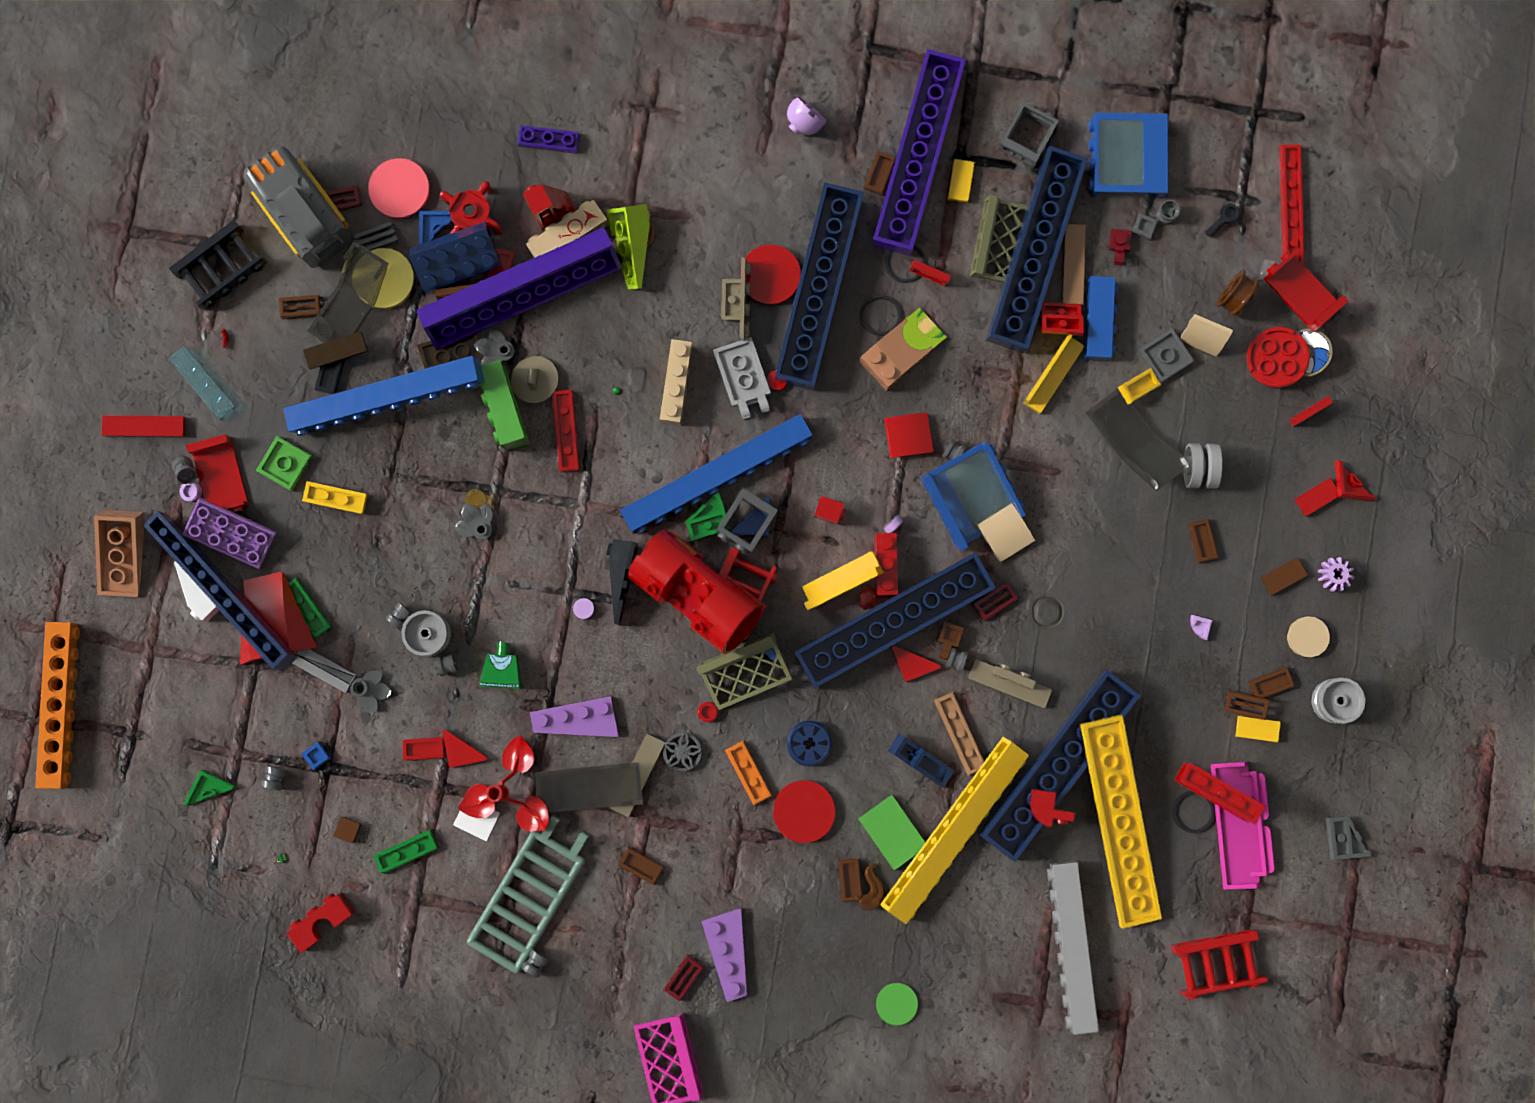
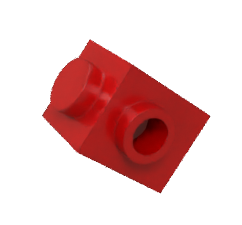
M821 496L814 518L837 525L838 521L843 522L846 510L843 509L844 503Z

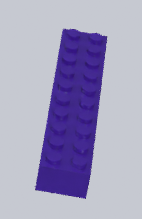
M927 49L872 246L911 256L966 59Z
M603 227L452 295L425 305L416 311L423 329L437 351L622 268Z

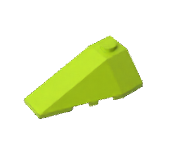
M647 204L608 209L606 211L611 236H615L618 244L615 249L623 260L621 268L628 289L642 288L650 226V213L647 209Z

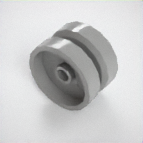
M1199 443L1187 444L1183 463L1184 482L1187 488L1198 489L1201 484L1206 489H1217L1219 487L1222 474V454L1219 444H1206L1204 448Z
M426 610L410 615L404 622L401 631L402 641L406 648L414 654L425 657L437 656L444 652L450 644L452 636L451 627L447 620L437 613ZM425 630L429 631V635L427 637H424V634L426 633Z
M1332 678L1324 680L1316 686L1312 693L1311 703L1314 712L1320 719L1328 723L1344 724L1353 722L1361 715L1365 706V696L1360 686L1351 679Z

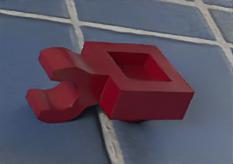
M1110 230L1109 251H1115L1114 265H1122L1125 256L1124 252L1130 251L1131 230Z

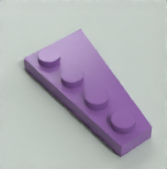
M611 696L530 712L533 733L619 737Z
M741 908L701 921L727 1002L747 996Z

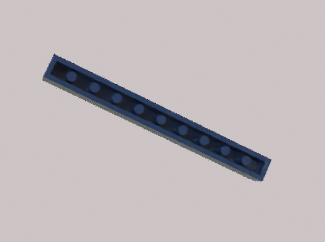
M157 511L143 525L272 669L284 672L298 658L190 538L182 535L184 531L170 515Z

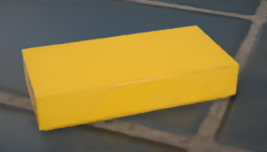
M954 159L948 200L968 203L974 162Z
M1149 368L1119 386L1118 389L1129 405L1161 386V383L1153 370Z
M1238 716L1235 737L1278 742L1280 722Z

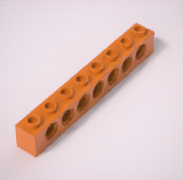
M45 622L35 788L64 789L68 788V784L71 782L69 764L72 762L70 745L74 738L71 728L75 718L73 701L76 699V691L74 689V681L77 679L75 660L78 659L76 643L80 635L77 623ZM64 638L66 644L64 648L61 649L59 643L60 640ZM61 659L64 660V667L62 669L58 666V662ZM61 679L63 681V687L59 690L57 688V682ZM58 700L62 703L59 711L56 709V702ZM56 721H59L61 724L58 731L54 727ZM56 741L59 743V750L57 752L53 749ZM54 762L58 764V770L56 773L52 770V765Z

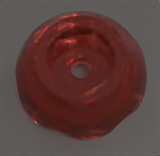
M866 584V586L862 585L861 588L863 590L860 592L861 602L859 606L863 610L872 608L876 598V590Z

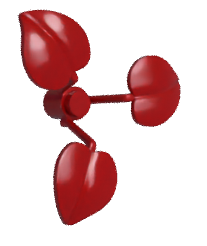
M517 736L512 739L502 754L503 767L513 771L502 781H499L498 785L488 787L484 784H476L469 788L458 806L461 812L474 818H487L495 812L496 805L494 802H511L522 806L516 813L517 823L522 829L526 831H545L547 829L549 811L545 802L536 796H529L525 803L509 798L508 788L504 785L516 774V771L520 773L527 772L534 764V752L524 737Z

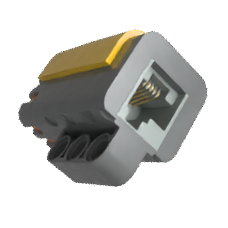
M274 147L273 150L264 154L262 158L256 160L244 170V179L252 189L251 194L294 253L311 268L322 265L354 240L353 235L348 230V222L303 161L300 158L296 159L286 147Z

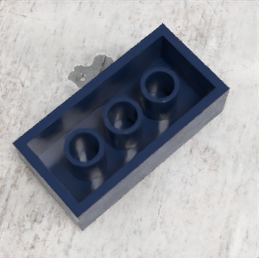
M486 221L409 248V258L425 293L501 266V257Z

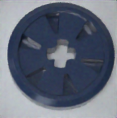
M800 722L788 734V753L800 765H818L826 760L831 752V735L818 722ZM809 737L813 738L812 742H815V746L806 749V745H803L804 740H808Z

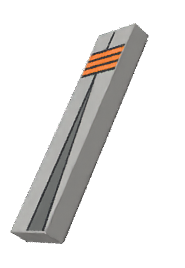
M311 649L300 652L293 651L298 658L292 664L345 693L348 692L351 683L357 676Z

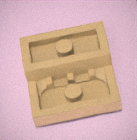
M1194 314L1187 328L1181 334L1180 339L1185 344L1217 356L1228 341L1233 330Z
M1012 503L977 524L986 542L989 543L1000 562L1035 541Z

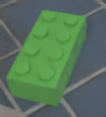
M500 360L482 365L485 383L478 384V386L484 390L481 396L484 405L490 409L487 415L490 424L496 429V432H493L496 443L506 451L530 444L506 367Z

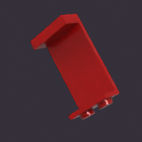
M1299 248L1293 252L1288 250L1280 258L1282 262L1279 265L1275 262L1266 270L1269 274L1263 280L1314 332L1348 302V299L1344 295L1337 300L1295 256L1301 251Z
M223 434L186 445L187 452L193 455L205 500L236 514L243 512V508L249 507L230 436Z

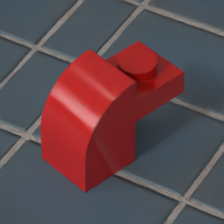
M1032 789L1030 809L1038 822L1051 827L1052 818L1055 819V823L1066 825L1068 821H1074L1073 812L1054 810L1056 793Z

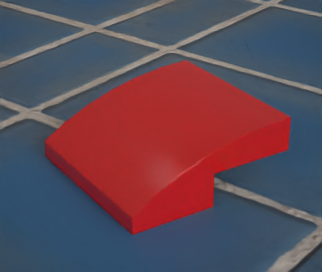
M1043 302L1040 311L1042 333L1083 335L1081 304Z
M927 412L884 419L890 459L931 454L934 452Z

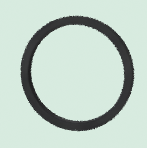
M914 245L913 248H915L920 253L922 257V263L925 264V256L922 250L918 246ZM889 250L887 252L885 258V268L888 274L894 280L905 283L914 281L920 277L919 275H916L915 277L910 279H901L893 275L888 267V258L892 251Z
M876 295L869 298L861 309L860 318L862 325L868 332L874 335H887L900 323L901 310L894 299L885 295ZM886 299L895 305L898 319L893 328L885 332H876L866 325L863 313L867 304L872 300Z
M1188 791L1181 794L1175 800L1172 808L1173 819L1182 830L1190 833H1199L1211 825L1214 819V806L1212 802L1206 799L1210 805L1211 816L1204 827L1197 830L1183 827L1177 819L1176 807L1184 796L1197 794L1193 791Z

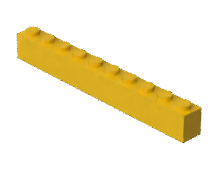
M1004 737L1001 738L880 905L905 924L914 917L918 907L927 899L932 888L938 884L940 877L951 866L958 852L963 850L969 837L976 832L977 826L989 814L993 804L1000 799L1001 793L1013 781L1017 771L1024 766L1029 756L1010 740Z

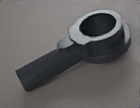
M1226 204L1220 209V218L1205 231L1208 237L1215 234L1225 223L1233 224L1238 220L1240 211L1236 205Z

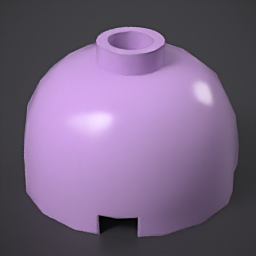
M798 95L791 102L787 110V118L791 123L789 127L796 134L800 132L805 135L815 134L826 124V119Z

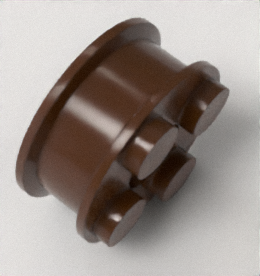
M1244 269L1238 272L1227 284L1215 304L1216 307L1221 306L1226 309L1230 317L1235 314L1239 316L1244 311L1246 302L1249 299L1252 300L1259 292L1257 289L1259 280L1249 278L1245 275L1246 271Z

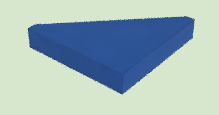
M419 211V245L432 241L452 222L450 211Z
M766 498L764 502L769 504L770 498ZM754 509L731 533L734 535L755 536L767 516ZM769 525L762 536H768Z

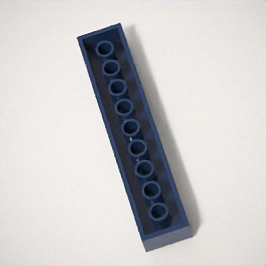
M1049 146L1044 152L985 341L1021 353H1025L1029 349L1088 158L1053 146Z
M824 182L775 373V381L812 391L815 389L863 200V191Z
M975 552L794 653L815 689L996 589Z
M1108 670L1103 671L979 835L1015 862L1043 826L1042 823L1034 818L1030 809L1032 789L1056 793L1055 810L1088 766L1080 724L1118 715L1124 718L1141 695Z

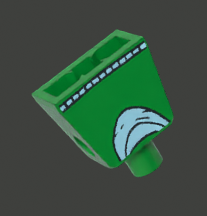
M497 642V654H487L480 687L522 689L519 657L509 655L510 643Z

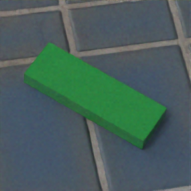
M294 578L290 581L289 585L295 595L294 599L297 605L300 606L305 623L308 624L312 637L317 639L330 630L332 626L299 579Z
M430 829L373 855L380 873L384 874L439 849V846Z

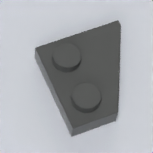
M1349 816L1326 818L1330 860L1371 856L1370 851L1364 847L1359 832L1354 829V824Z

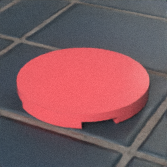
M396 158L385 161L375 169L371 175L368 190L370 199L379 212L393 219H406L417 213L421 208L423 209L430 194V184L425 172L419 165L407 159Z

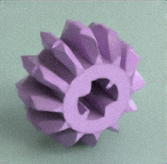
M1338 557L1336 560L1328 558V563H1321L1324 569H1319L1318 573L1323 574V577L1318 578V580L1325 581L1323 588L1330 586L1331 592H1334L1336 589L1340 592L1344 591V586L1350 587L1351 584L1348 580H1353L1354 576L1349 575V572H1352L1354 569L1347 568L1349 565L1348 561L1342 563V558ZM1333 571H1337V572H1338V573H1337V577H1338V578H1334L1335 573H1334Z

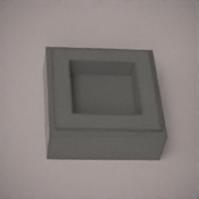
M1139 213L1131 233L1150 240L1158 220Z

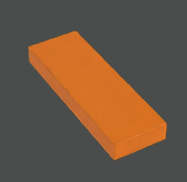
M744 741L726 749L725 752L753 805L771 797L772 795Z

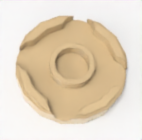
M1307 616L1297 619L1289 627L1287 641L1294 653L1310 658L1318 656L1326 650L1330 634L1323 621L1316 617Z

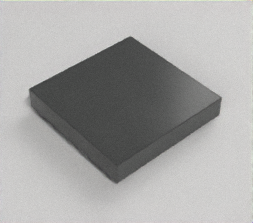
M1173 327L1137 350L1147 366L1153 370L1160 383L1195 362Z

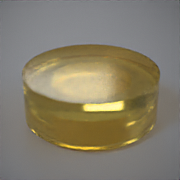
M477 489L469 491L465 497L466 504L473 505L478 509L486 504L487 501L485 494Z

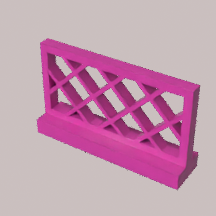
M684 1012L671 1017L634 1025L652 1103H682L700 1100L704 1096ZM670 1022L672 1032L669 1037L659 1031L663 1023ZM647 1027L654 1032L649 1041L642 1037L640 1029ZM656 1034L666 1040L662 1049L651 1043ZM669 1042L677 1048V1053L674 1057L664 1051ZM649 1047L659 1052L654 1062L647 1058L646 1051ZM661 1055L671 1060L667 1070L656 1064ZM673 1063H676L682 1069V1074L679 1078L669 1072ZM654 1067L664 1073L660 1082H657L651 1076ZM666 1075L676 1081L672 1091L662 1085ZM679 1083L686 1087L688 1096L680 1097L674 1093ZM659 1088L669 1094L666 1101L658 1102L656 1093Z

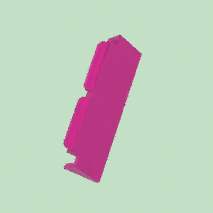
M1248 761L1211 764V771L1214 777L1266 806L1256 824L1241 820L1215 804L1223 889L1258 888L1261 886L1260 876H1268L1269 873L1275 870L1271 829L1268 826H1264L1263 820L1269 817L1265 775L1258 773V771H1249Z

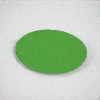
M891 983L879 992L876 999V1008L879 1016L885 1022L891 1025H903L915 1016L918 1001L914 991L909 986L902 983Z

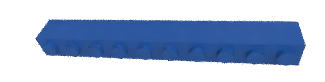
M469 356L284 408L288 432L296 433L297 436L309 434V431L313 429L321 431L327 429L328 425L334 424V426L346 424V420H362L365 418L364 415H380L384 413L383 410H398L403 408L402 405L408 403L409 405L420 404L423 399H438L441 394L445 393L447 395L457 394L459 389H475L479 387L478 384L485 383L480 359Z
M799 414L624 507L620 512L632 533H643L648 530V525L652 523L657 525L666 520L665 516L671 513L676 515L684 510L683 507L689 503L695 505L702 501L701 497L709 494L712 496L719 492V487L725 484L731 486L739 481L738 477L744 474L747 477L756 472L755 468L761 465L766 467L772 464L774 458L780 455L782 458L792 453L791 449L799 446V448L806 446L810 443L812 434L802 415Z

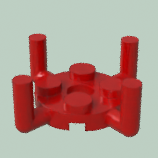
M484 181L477 191H461L455 196L446 191L440 193L443 202L450 204V217L455 224L451 233L486 221L487 226L492 228L496 235L502 234L499 223L490 218L491 208L484 196L485 193L490 195L493 192L488 181ZM467 206L475 207V212L472 215L464 213Z

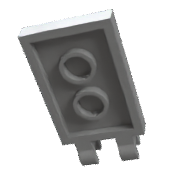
M752 337L714 349L713 352L732 408L739 407L743 420L750 418L748 405L758 402L762 413L770 411L766 396L771 395ZM754 370L757 373V375L751 376L749 373H751Z

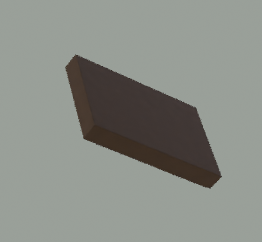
M478 333L437 351L431 340L417 345L424 369L469 356L479 358L481 363L484 357L474 347V344L480 340Z

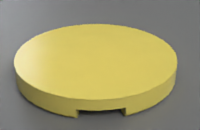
M388 248L375 249L365 254L358 261L353 273V284L358 296L366 304L382 309L394 308L406 301L410 296L415 279L413 268L405 256Z

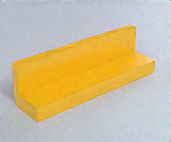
M1067 335L1023 402V404L1041 414L1085 347L1073 339V335Z
M869 552L804 585L803 590L809 600L804 603L807 610L816 608L883 574L884 572L874 552Z

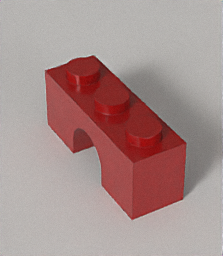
M876 533L875 556L884 572L876 577V597H894L898 595L897 533Z
M334 893L330 894L323 900L325 904L319 908L317 906L313 907L306 913L308 917L302 921L299 918L290 925L291 930L286 934L300 953L305 952L322 939L317 930V924L321 918L329 920L334 927H337L356 913L342 893L337 895Z

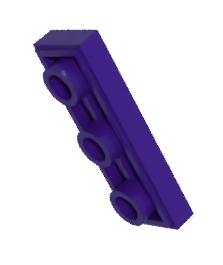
M520 125L517 145L518 147L578 154L580 132ZM547 137H552L551 140L546 141Z

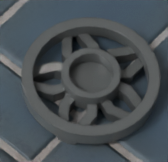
M688 733L672 735L666 741L663 748L665 762L676 771L682 772L693 769L699 763L702 756V748L699 741ZM680 736L679 745L676 742H670L672 739ZM684 736L686 737V744L681 742ZM689 738L693 739L697 745L688 746ZM668 744L675 745V749L672 750ZM698 748V750L693 753H691L690 749ZM667 750L674 753L669 760L667 758ZM698 754L697 760L693 764L690 755L694 756ZM676 757L678 760L671 764L673 758ZM686 759H689L690 767L685 763ZM682 760V764L686 768H678L675 765L679 764Z

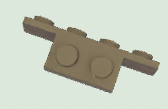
M741 257V279H722L721 320L740 321V340H745L746 336L750 334V325L746 324V316H750V303H747V295H750L751 287L750 283H747V275H751V263H747V259Z
M979 660L974 661L968 676L970 680L1041 708L1046 707L1052 690L1035 683L1036 681L1031 680V675L1020 672V674L1013 673V668L1003 664L1000 667H994Z

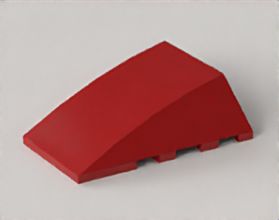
M284 572L244 580L243 597L292 651L300 652L318 647L316 641L311 636L308 624L305 623L301 614L300 606L297 605L294 599L295 595ZM241 635L240 665L260 661L262 657Z

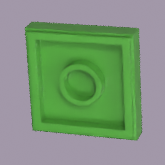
M276 436L256 471L293 491L313 456Z

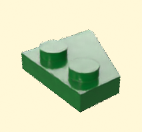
M716 492L694 515L685 521L692 542L719 534L715 531L726 515L719 492ZM728 522L724 527L727 531L731 530Z

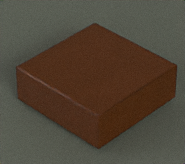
M342 816L333 836L353 844L361 823Z

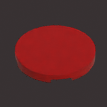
M762 245L752 250L745 257L748 261L747 263H751V275H747V283H750L751 291L748 296L752 300L766 305H778L789 300L795 294L801 272L797 259L789 250L778 245Z
M1272 327L1264 330L1254 338L1247 351V365L1251 375L1259 383L1270 388H1285L1295 384L1304 376L1310 362V352L1305 340L1297 332L1286 327Z
M800 780L788 784L779 792L773 806V817L777 828L785 837L795 842L809 843L822 838L830 830L835 818V806L831 795L823 786L813 781Z

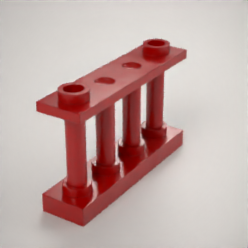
M731 547L719 575L725 580L737 582L762 602L770 583L774 585L778 577V573L775 572L777 567L772 566L770 572L741 559V556L738 555L739 550ZM738 566L765 578L766 582L762 590L733 578V575L730 574L732 567L737 568ZM751 631V632L749 633V635L745 638V640H747V641L749 640L752 631Z
M1184 762L1174 781L1247 823L1256 824L1266 807L1190 762L1188 764Z
M1249 929L1171 944L1172 953L1179 955V958L1182 959L1188 988L1180 990V994L1191 1000L1200 998V994L1249 985V988L1262 986L1261 983L1267 982V977L1257 975L1251 947L1254 940H1259L1257 931ZM1240 943V946H1243L1249 974L1247 978L1237 979L1231 953L1233 944ZM1220 947V950L1223 951L1229 981L1216 983L1210 954L1212 948ZM1199 951L1202 954L1208 985L1196 987L1190 961L1191 952Z

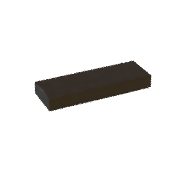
M360 331L304 349L303 352L308 368L312 370L368 352L363 332Z

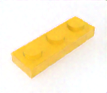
M307 481L302 501L364 515L368 495Z

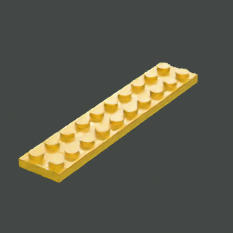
M1118 715L1080 724L1119 925L1124 929L1162 919L1123 716Z

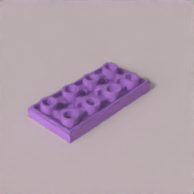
M199 497L182 535L260 569L276 535V531Z

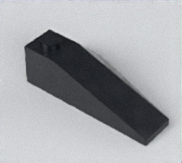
M613 539L612 544L609 543L606 555H609L614 624L620 626L631 582L628 572L637 556L639 546L636 542Z

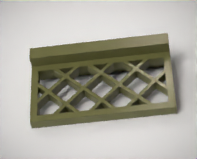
M991 194L985 199L970 277H982L1004 283L1006 277L1004 270L1009 265L1002 269L996 259L1004 254L1010 263L1011 257L1008 251L1016 245V239L1011 232L1021 228L1022 225L1015 213L1019 210L1026 211V205L998 199V196ZM999 205L1006 206L1010 214L1002 218L998 212ZM1012 215L1018 226L1009 230L1004 220ZM1001 223L1006 233L998 238L994 227ZM1006 235L1009 236L1014 244L1007 250L1000 241ZM995 242L1002 250V253L996 257L990 251L991 245ZM993 262L999 271L994 275L985 273L987 264Z
M774 632L743 644L727 655L720 654L703 661L696 667L699 675H702L718 710L793 679L776 642L777 638ZM772 647L777 655L774 662L763 658L765 651ZM753 657L759 660L756 670L745 666L747 658ZM761 661L773 665L769 675L758 671ZM733 664L740 667L737 677L726 673L728 666ZM775 666L783 669L786 677L781 679L773 677L772 673ZM743 669L754 673L751 683L740 679ZM713 672L722 675L719 685L712 683L708 675ZM756 674L768 678L765 686L760 687L753 684ZM724 677L735 680L732 690L721 686ZM738 682L749 686L746 694L742 695L734 692ZM719 690L730 694L729 700L722 704L717 697Z

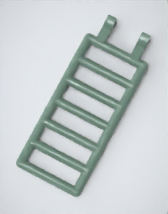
M556 815L551 816L545 831H531L467 939L469 946L516 974L522 970V965L528 960L531 950L535 948L585 863V859L578 854L589 835L581 832L571 850L551 839V834L561 820ZM535 840H539L575 862L571 871L567 873L531 851L530 849ZM525 857L563 879L564 883L559 891L520 869L519 867ZM516 875L554 898L549 908H544L509 887L513 877ZM505 893L543 916L539 925L535 927L500 906L498 903L503 894ZM493 911L532 934L527 945L488 923L487 921ZM481 931H487L521 952L517 962L513 963L477 941Z

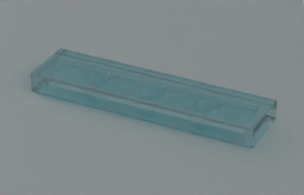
M185 346L168 358L218 420L221 421L236 409L230 399Z

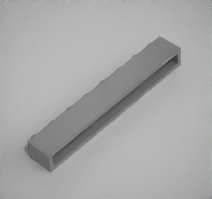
M1076 861L1050 863V869H1047L1048 881H1052L1053 890H1050V900L1055 904V911H1052L1053 922L1057 923L1058 932H1055V941L1057 945H1060V953H1057L1059 966L1062 965L1063 974H1060L1061 986L1065 987L1066 994L1062 996L1064 1008L1068 1010V1016H1065L1066 1028L1070 1029L1073 1035L1098 1032L1078 863Z

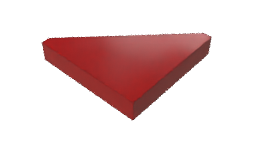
M1337 460L1334 463L1339 498L1369 502L1375 500V495L1369 494L1362 486L1363 483L1343 466L1341 460Z
M891 646L905 682L941 668L940 665L897 646Z
M442 730L449 768L488 760L487 756L448 730Z

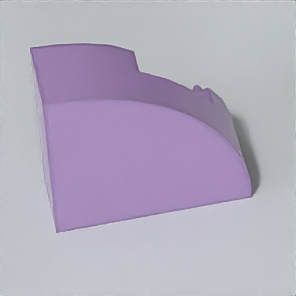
M1191 615L1190 622L1194 633L1199 638L1208 640L1212 620Z

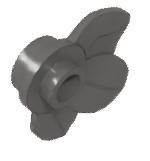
M490 330L489 338L480 339L474 344L476 350L484 355L481 366L498 360L501 362L508 361L515 353L513 345L506 341L503 333L497 330ZM502 348L508 349L506 353L500 352Z
M487 503L481 506L480 509L470 504H464L461 512L463 521L455 524L456 530L465 537L475 536L481 540L489 538L493 532L491 521L494 517L491 507ZM481 525L485 527L484 533L479 532Z
M369 671L363 678L355 679L350 685L351 694L358 698L359 704L363 709L370 712H377L378 701L386 699L392 694L390 688L380 682L383 675L380 671ZM361 684L364 686L363 692L358 691V686Z

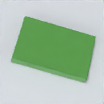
M892 795L858 818L893 870L917 855L925 844L923 838Z

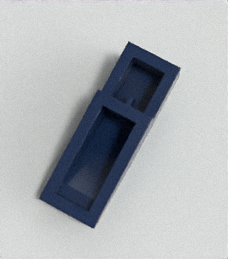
M898 734L888 749V752L942 788H944L954 773L953 769L900 734Z

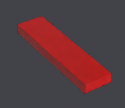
M573 390L555 391L552 397L559 472L580 471Z
M102 415L101 435L104 437H185L186 417Z

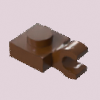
M943 622L937 641L943 643L939 658L947 660L951 647L958 648L963 627Z

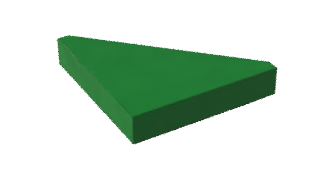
M200 770L183 805L188 806L235 789L236 786L207 771Z

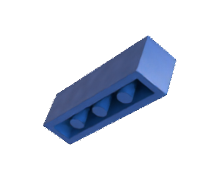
M1090 276L1087 281L1084 360L1109 361L1115 355L1116 345L1112 343L1113 336L1116 335V324H1113V317L1117 314V304H1114V296L1118 294V284H1115V277Z

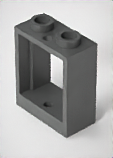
M1023 102L998 150L1034 168L1059 120L1051 113H1043L1038 110L1034 104ZM1022 115L1049 129L1036 153L1010 140Z
M743 488L715 532L719 533L717 537L726 543L730 540L736 544L735 548L744 554L746 552L751 553L778 510ZM741 500L767 516L750 544L724 529Z

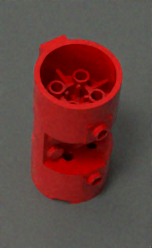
M666 529L660 531L645 544L647 547L641 555L636 556L629 569L628 577L660 604L669 602L675 609L684 614L692 621L691 629L723 655L731 653L744 641L757 622L761 620L767 606L737 582L722 578L702 562L703 555L674 532L671 533Z

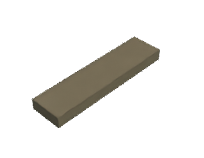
M646 734L610 809L626 817L630 816L665 742Z

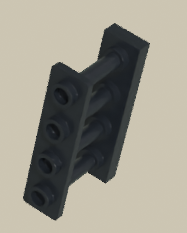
M235 220L228 223L169 267L170 271L177 278H185L201 298L196 302V305L202 310L213 307L219 298L229 295L235 286L245 283L251 274L261 271L267 263V260L261 254L255 257L240 236L244 230ZM230 241H234L249 261L241 269L237 267L224 249L225 245ZM214 253L220 256L233 273L225 281L220 278L208 262V258ZM198 265L203 267L217 286L209 293L205 292L192 274V270Z

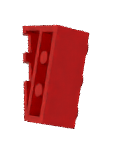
M540 184L528 187L526 192L523 193L541 230L546 229L553 223H558L567 213H574L576 211L566 191Z

